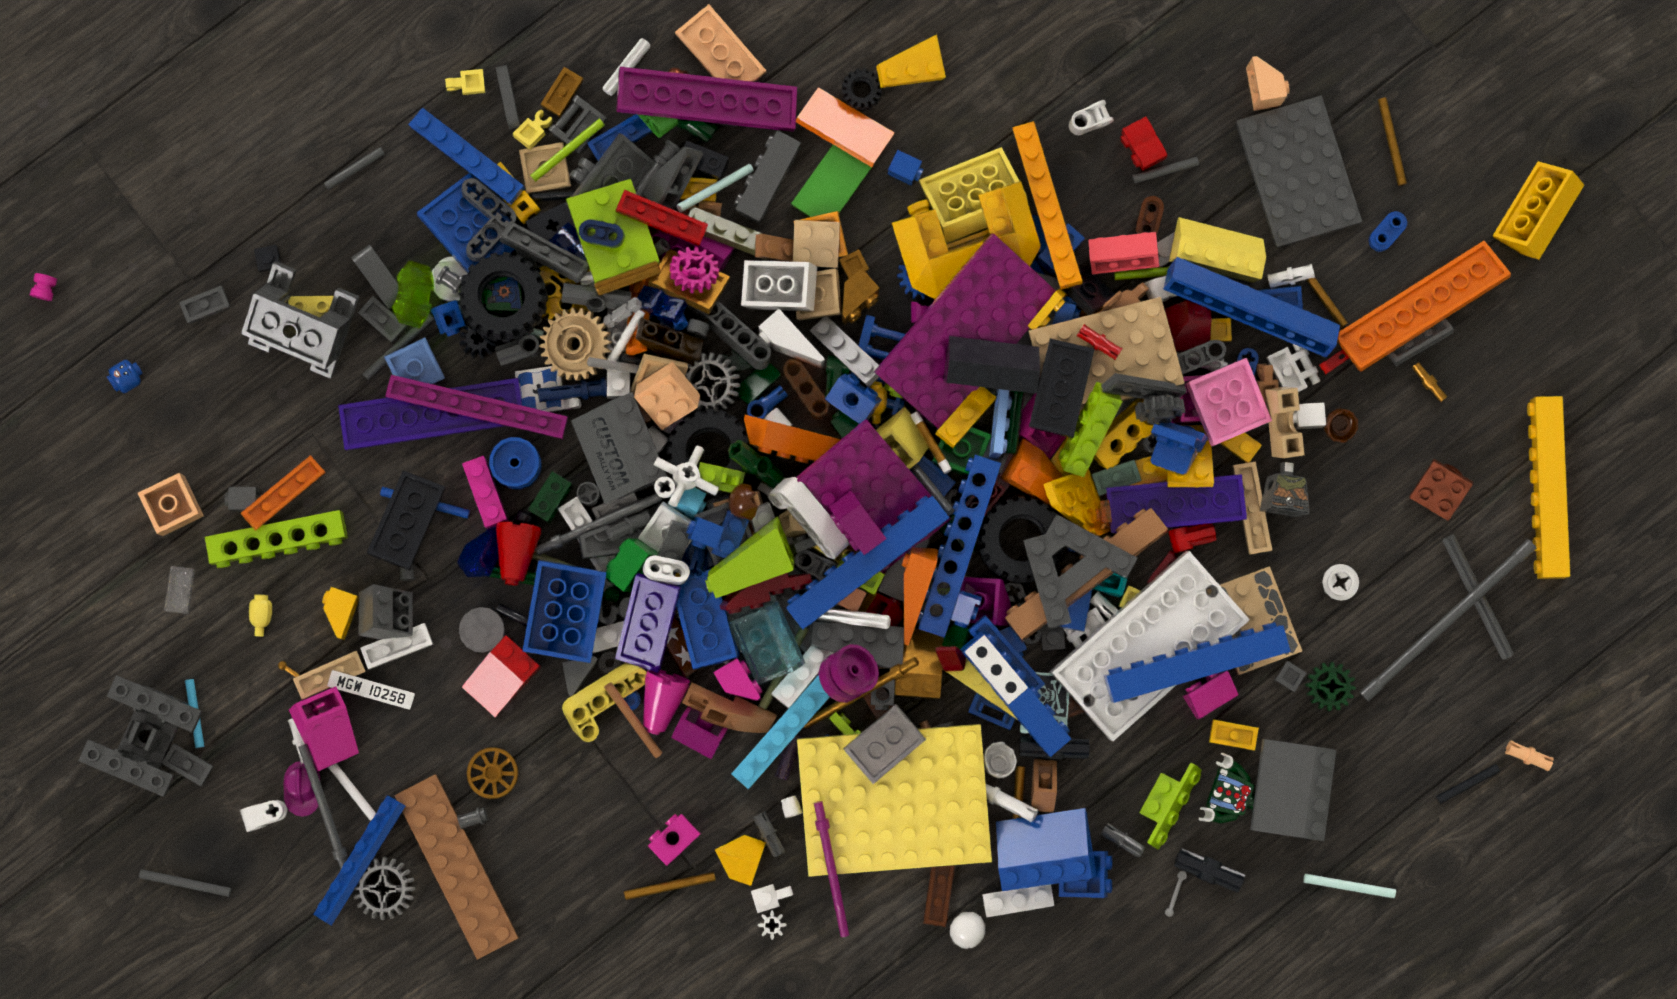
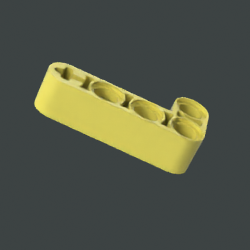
M625 662L569 697L563 703L562 710L572 730L585 742L595 740L599 734V728L593 717L615 704L604 688L605 685L610 682L613 685L617 684L616 689L625 698L645 685V674L647 672L639 666Z

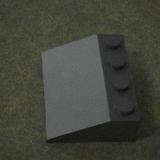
M1262 739L1250 830L1324 841L1336 750Z

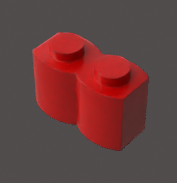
M1147 117L1122 129L1121 142L1125 148L1129 147L1132 151L1131 159L1136 168L1140 166L1142 171L1167 158L1166 150Z

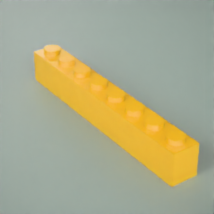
M1563 396L1534 397L1527 405V414L1531 416L1528 436L1529 439H1532L1529 459L1533 461V470L1530 471V482L1534 483V492L1531 493V504L1535 507V515L1532 516L1533 529L1535 528L1536 537L1533 538V544L1537 548L1535 550L1537 560L1534 561V573L1537 574V579H1565L1570 577Z

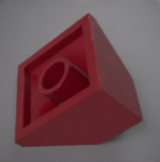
M1189 300L1164 309L1176 353H1181L1211 340V309Z

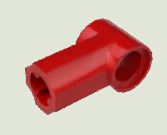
M1213 524L1197 525L1189 528L1185 526L1168 531L1174 553L1193 549L1194 546L1216 541V532Z

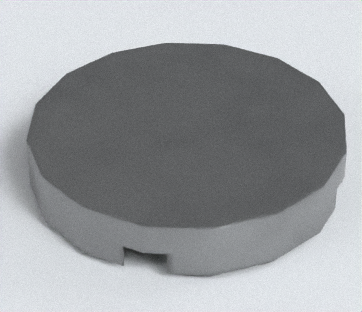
M484 607L471 609L463 616L459 626L461 641L474 652L484 653L491 651L502 640L505 633L504 622L499 614L490 608Z

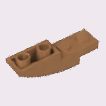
M691 683L682 701L683 704L702 712L700 719L736 731L768 733L777 717L776 714L740 697L735 696L734 700L731 701L694 683Z

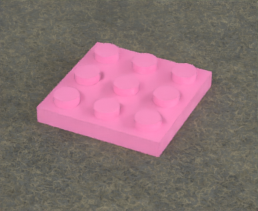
M1247 358L1185 383L1211 446L1272 421Z

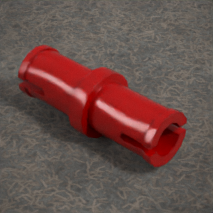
M1086 324L1082 326L1077 334V337L1094 346L1093 348L1096 351L1100 350L1114 361L1123 349L1106 339V335L1103 333L1100 335L1086 326Z

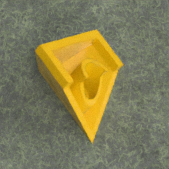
M743 835L715 849L729 879L751 886L766 842Z

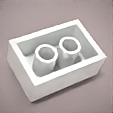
M744 260L741 305L748 309L814 311L817 266L810 262Z

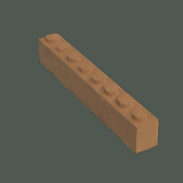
M1152 508L1147 511L1145 509L1140 510L1134 515L1135 520L1129 525L1126 522L1115 530L1117 534L1111 538L1106 536L1103 539L1136 557L1168 532V528ZM1073 564L1067 565L1061 570V573L1064 574L1073 567ZM1107 568L1102 570L1065 600L1067 608L1114 572ZM1036 591L1024 598L1026 602L1020 607L1016 604L1006 612L1008 616L1005 617V621L1021 642L1047 624L1040 596Z

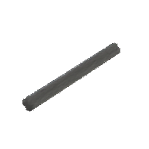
M1454 535L1447 536L1443 539V543L1468 593H1470L1479 583ZM1484 595L1474 605L1503 660L1508 659L1514 653Z

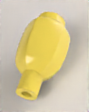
M256 594L249 604V620L255 627V636H264V627L271 621L272 603L268 600V595Z

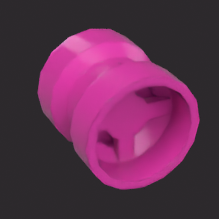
M35 273L33 281L37 285L31 288L29 295L41 300L52 301L54 294L51 287L56 286L57 278Z

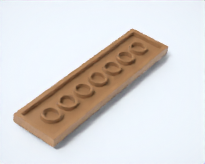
M437 774L394 795L397 801L405 805L402 812L476 959L478 960L518 939L519 937L465 830L459 826L457 814Z

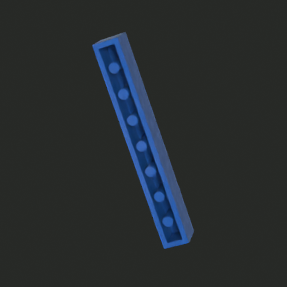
M1176 257L1167 270L1163 287L1165 291L1323 357H1327L1336 347L1340 329L1339 324L1179 257Z
M933 495L930 498L924 496L915 503L917 508L912 512L907 509L897 517L899 521L893 526L889 523L883 527L881 531L886 540L864 555L861 551L855 554L852 551L842 559L844 563L838 568L835 565L824 573L826 576L820 582L815 579L805 587L808 590L801 596L797 593L787 601L789 605L786 609L802 630L949 519V516Z
M1271 622L1262 625L1263 629L1254 632V628L1243 630L1240 632L1241 636L1232 638V634L1218 638L1219 642L1210 644V641L1196 644L1197 648L1188 651V647L1175 650V655L1166 657V654H1160L1152 657L1153 661L1148 663L1140 660L1130 663L1131 667L1122 670L1121 666L1109 669V674L1103 676L1110 700L1116 703L1289 653L1291 651L1284 626Z

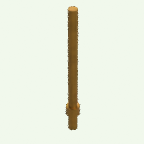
M913 657L901 665L898 663L891 667L889 672L878 677L877 684L872 690L848 703L836 701L815 713L804 728L807 729L893 679L898 680L902 678L907 671L919 665L918 659Z

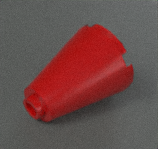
M497 522L496 535L501 579L505 580L507 585L518 586L519 582H524L541 536V528L525 523L516 525L513 522Z

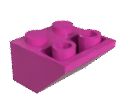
M736 658L713 672L726 694L757 702L761 700L760 694L763 692L756 680L751 682L748 675L751 672L744 660L739 662Z
M1228 671L1206 676V682L1203 684L1199 681L1185 689L1187 694L1183 695V698L1196 719L1202 718L1238 696Z

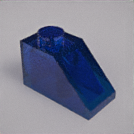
M496 527L489 528L464 546L457 564L467 577L491 575L499 558Z

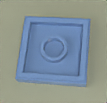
M426 337L384 357L392 374L395 376L429 384L445 379Z

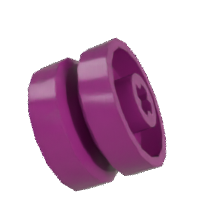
M849 644L826 657L819 668V679L824 691L832 699L845 703L872 690L877 684L879 676L878 665L871 653L860 645Z

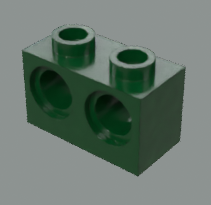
M552 471L529 507V512L550 524L558 512V508L561 507L572 490L573 484Z

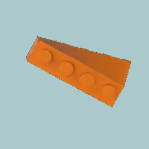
M749 415L744 416L749 442L751 445L759 446L758 451L771 454L772 450L777 451L776 456L790 459V455L796 456L795 461L807 464L809 460L815 462L841 440Z

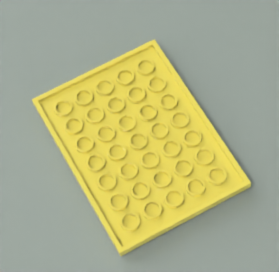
M981 724L918 729L926 740L874 784L843 750L845 746L860 734L797 739L808 877L828 875L820 833L816 830L815 825L817 818L814 802L823 801L825 816L829 819L830 828L828 831L837 874L992 862Z

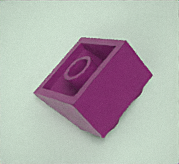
M688 706L671 738L712 759L728 728L700 719L702 712Z

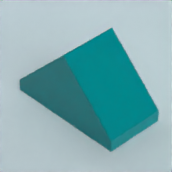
M1113 573L1093 588V590L1120 598L1123 596L1127 579Z

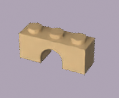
M1279 387L1266 389L1267 409L1272 421L1268 422L1272 457L1290 458L1304 455L1302 433L1297 432L1293 424V413L1300 410L1298 388Z

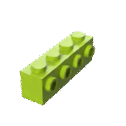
M1096 382L1083 410L1079 414L1074 438L1068 437L1059 454V461L1063 471L1082 477L1085 476L1123 402L1120 395L1103 392L1102 383Z

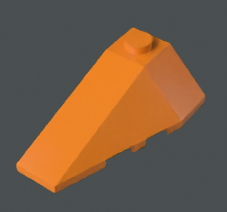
M1022 439L1017 453L1011 458L1001 479L1030 497L1038 498L1042 503L1046 502L1053 511L1055 510L1057 514L1067 519L1051 506L1043 485L1064 476L1041 449Z

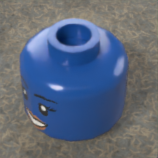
M123 360L109 369L107 378L116 392L120 390L122 393H127L141 384L139 376L143 373L136 362L131 364L130 361Z

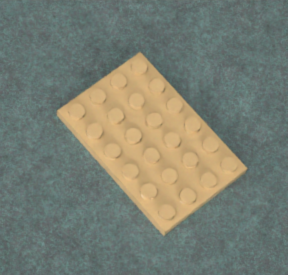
M1161 297L1028 331L1032 346L1039 347L1040 378L1050 338L1089 348L1094 347L1077 337L1084 324L1100 335L1103 333L1106 335V339L1123 348L1115 361L1100 350H1094L1080 412L1083 410L1096 382L1103 384L1115 373L1175 383L1176 386L1185 384ZM1120 395L1122 401L1135 398Z

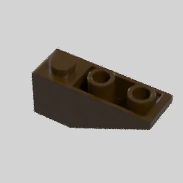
M643 318L639 319L635 339L658 356L685 362L692 366L695 365L694 361H699L703 345L702 339Z

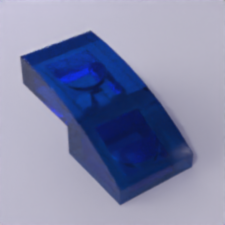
M646 285L643 286L637 297L642 302V310L674 323H678L687 307L685 300L668 296L663 290Z

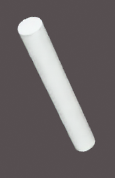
M639 310L634 314L607 360H618L638 327L639 319L644 317L645 312Z
M337 763L328 767L371 821L376 812Z

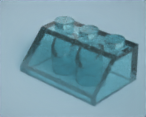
M778 601L757 608L729 622L753 678L758 684L794 672L806 663Z

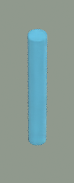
M194 679L185 680L188 705L199 709ZM200 719L193 732L195 748L205 747Z

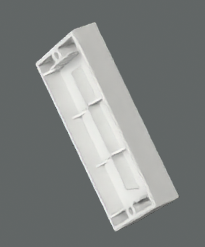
M1185 551L1049 672L1110 741H1114L1175 686L1113 703L1110 700L1103 676L1109 674V669L1119 666L1122 667V670L1131 667L1130 663L1140 660L1148 663L1153 661L1152 657L1160 654H1166V657L1175 655V650L1188 647V651L1197 648L1196 644L1210 641V644L1219 642V637L1235 634L1250 619L1190 551ZM1208 588L1212 591L1209 595L1206 593ZM1085 697H1089L1088 703L1084 702Z

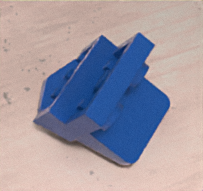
M1171 422L1166 424L1160 423V425L1154 424L1151 433L1157 437V443L1150 461L1155 466L1185 475L1188 473L1198 452L1201 453L1208 437L1191 426H1180Z

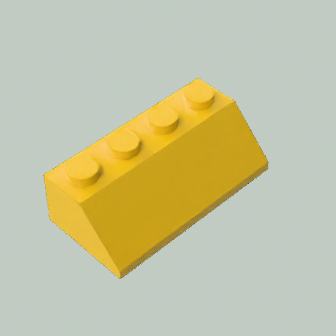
M1538 161L1494 232L1493 237L1518 253L1539 260L1584 187V184L1573 171Z

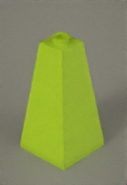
M779 517L773 518L708 571V579L705 580L709 593L713 592L715 598H719L794 570V556Z

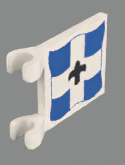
M552 366L515 371V377L519 379L523 406L547 412L581 408V400L578 398L539 403L537 388L562 386V378L558 376V370L555 372L550 371Z

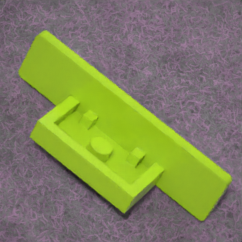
M1189 764L1180 782L1161 773L1139 812L1143 816L1157 822L1147 843L1158 850L1167 841L1170 828L1177 822L1182 806L1188 802L1193 786L1200 780L1202 769L1195 764Z

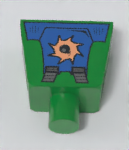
M508 277L498 278L489 283L482 294V302L486 303L488 313L515 314L519 311L524 303L520 283Z

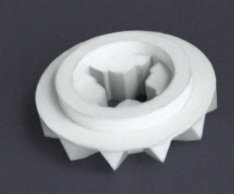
M1344 564L1330 567L1324 573L1322 581L1324 592L1332 599L1340 601L1351 598L1359 587L1357 573L1350 566ZM1336 576L1340 579L1349 578L1344 583V589L1340 586L1333 588L1334 583L1337 582Z

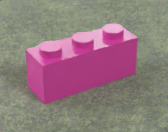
M481 456L462 463L485 528L489 530L496 527L497 522H509L487 459Z

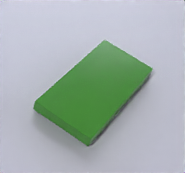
M832 145L791 205L808 217L838 211L840 214L872 167L837 146Z

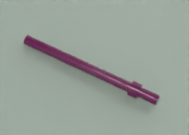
M823 801L814 802L817 818L815 821L816 830L820 833L840 937L849 936V930L828 831L830 828L829 819L825 816Z

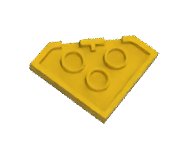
M1089 468L1084 477L1069 474L1043 484L1051 506L1072 523L1096 536L1110 532V525Z

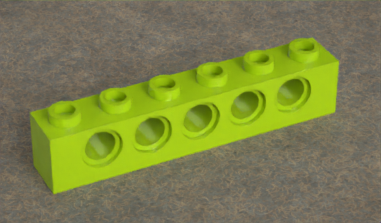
M337 510L262 525L256 531L251 527L206 536L205 542L209 564L216 565L217 568L231 566L230 562L239 561V564L252 562L254 557L261 556L262 559H269L275 557V553L279 552L289 555L297 553L299 548L306 547L307 550L318 549L320 544L329 543V546L339 545L343 543L342 540L348 539L344 514L342 511ZM325 525L327 527L326 535L318 537L317 528ZM298 530H303L305 533L301 541L294 539V534ZM276 534L282 536V542L278 546L272 544V538ZM253 539H258L260 542L259 548L256 550H251L249 546ZM231 543L237 545V551L233 555H229L227 552V548Z

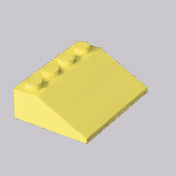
M1001 147L922 178L919 182L930 204V209L936 210L947 244L988 228L978 198L979 194L1019 182V179Z

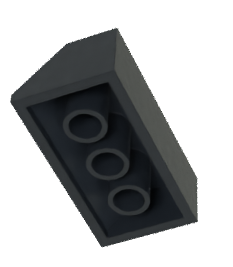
M949 336L943 377L944 382L1037 394L1040 375L1039 347Z

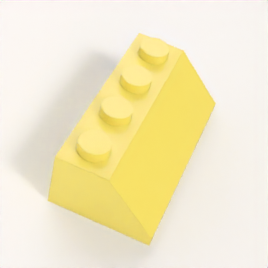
M1179 217L1169 261L1173 262L1176 257H1179L1217 274L1254 283L1261 280L1266 261L1264 239Z

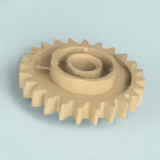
M571 308L569 313L568 310L563 309V316L555 313L556 320L548 319L550 327H543L547 334L540 336L541 339L545 340V343L539 345V347L545 348V352L541 356L548 357L545 365L552 364L550 371L555 372L558 370L559 377H563L566 374V379L571 380L574 375L575 380L579 381L582 375L584 379H589V372L592 375H597L596 367L587 365V360L589 357L608 359L605 354L612 352L607 348V345L611 344L612 341L607 340L606 337L611 333L604 331L606 327L604 323L599 324L601 317L596 316L593 318L594 312L589 311L586 314V310L583 308L579 312L576 308ZM575 338L580 341V346L577 350L572 348V341Z

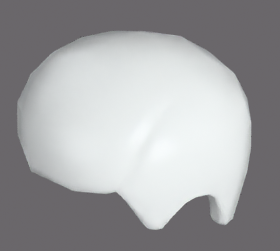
M1005 742L992 743L985 749L983 754L984 769L991 776L1004 778L1015 770L1017 759L1014 749L1007 746Z
M974 912L960 913L950 925V936L953 942L961 948H973L984 938L985 923L982 917Z

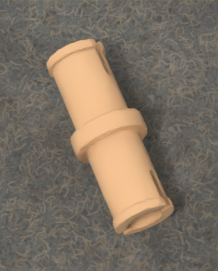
M1512 740L1508 743L1505 754L1519 758L1527 765L1533 764L1546 771L1551 769L1554 761L1553 757L1546 756L1537 752L1533 747L1527 748Z

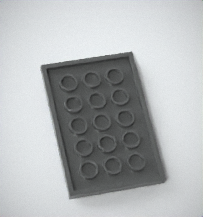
M1322 95L1246 117L1235 122L1275 248L1362 223Z

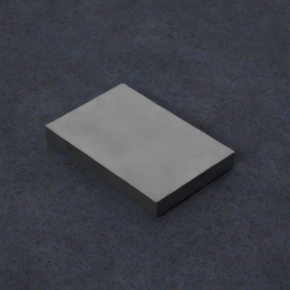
M895 704L845 746L843 750L874 784L922 744L926 738L899 706Z

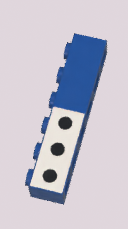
M982 632L978 633L960 651L1043 751L1051 757L1071 740L1068 735L1070 730L1062 721L1059 723L1053 717L1056 713L1048 704L1043 705L1041 703L1039 692L1033 686L1030 688L1024 682L1027 679L1019 669L1014 670L1012 668L1010 657L1004 651L1001 653L995 647L998 644L989 633L987 635Z

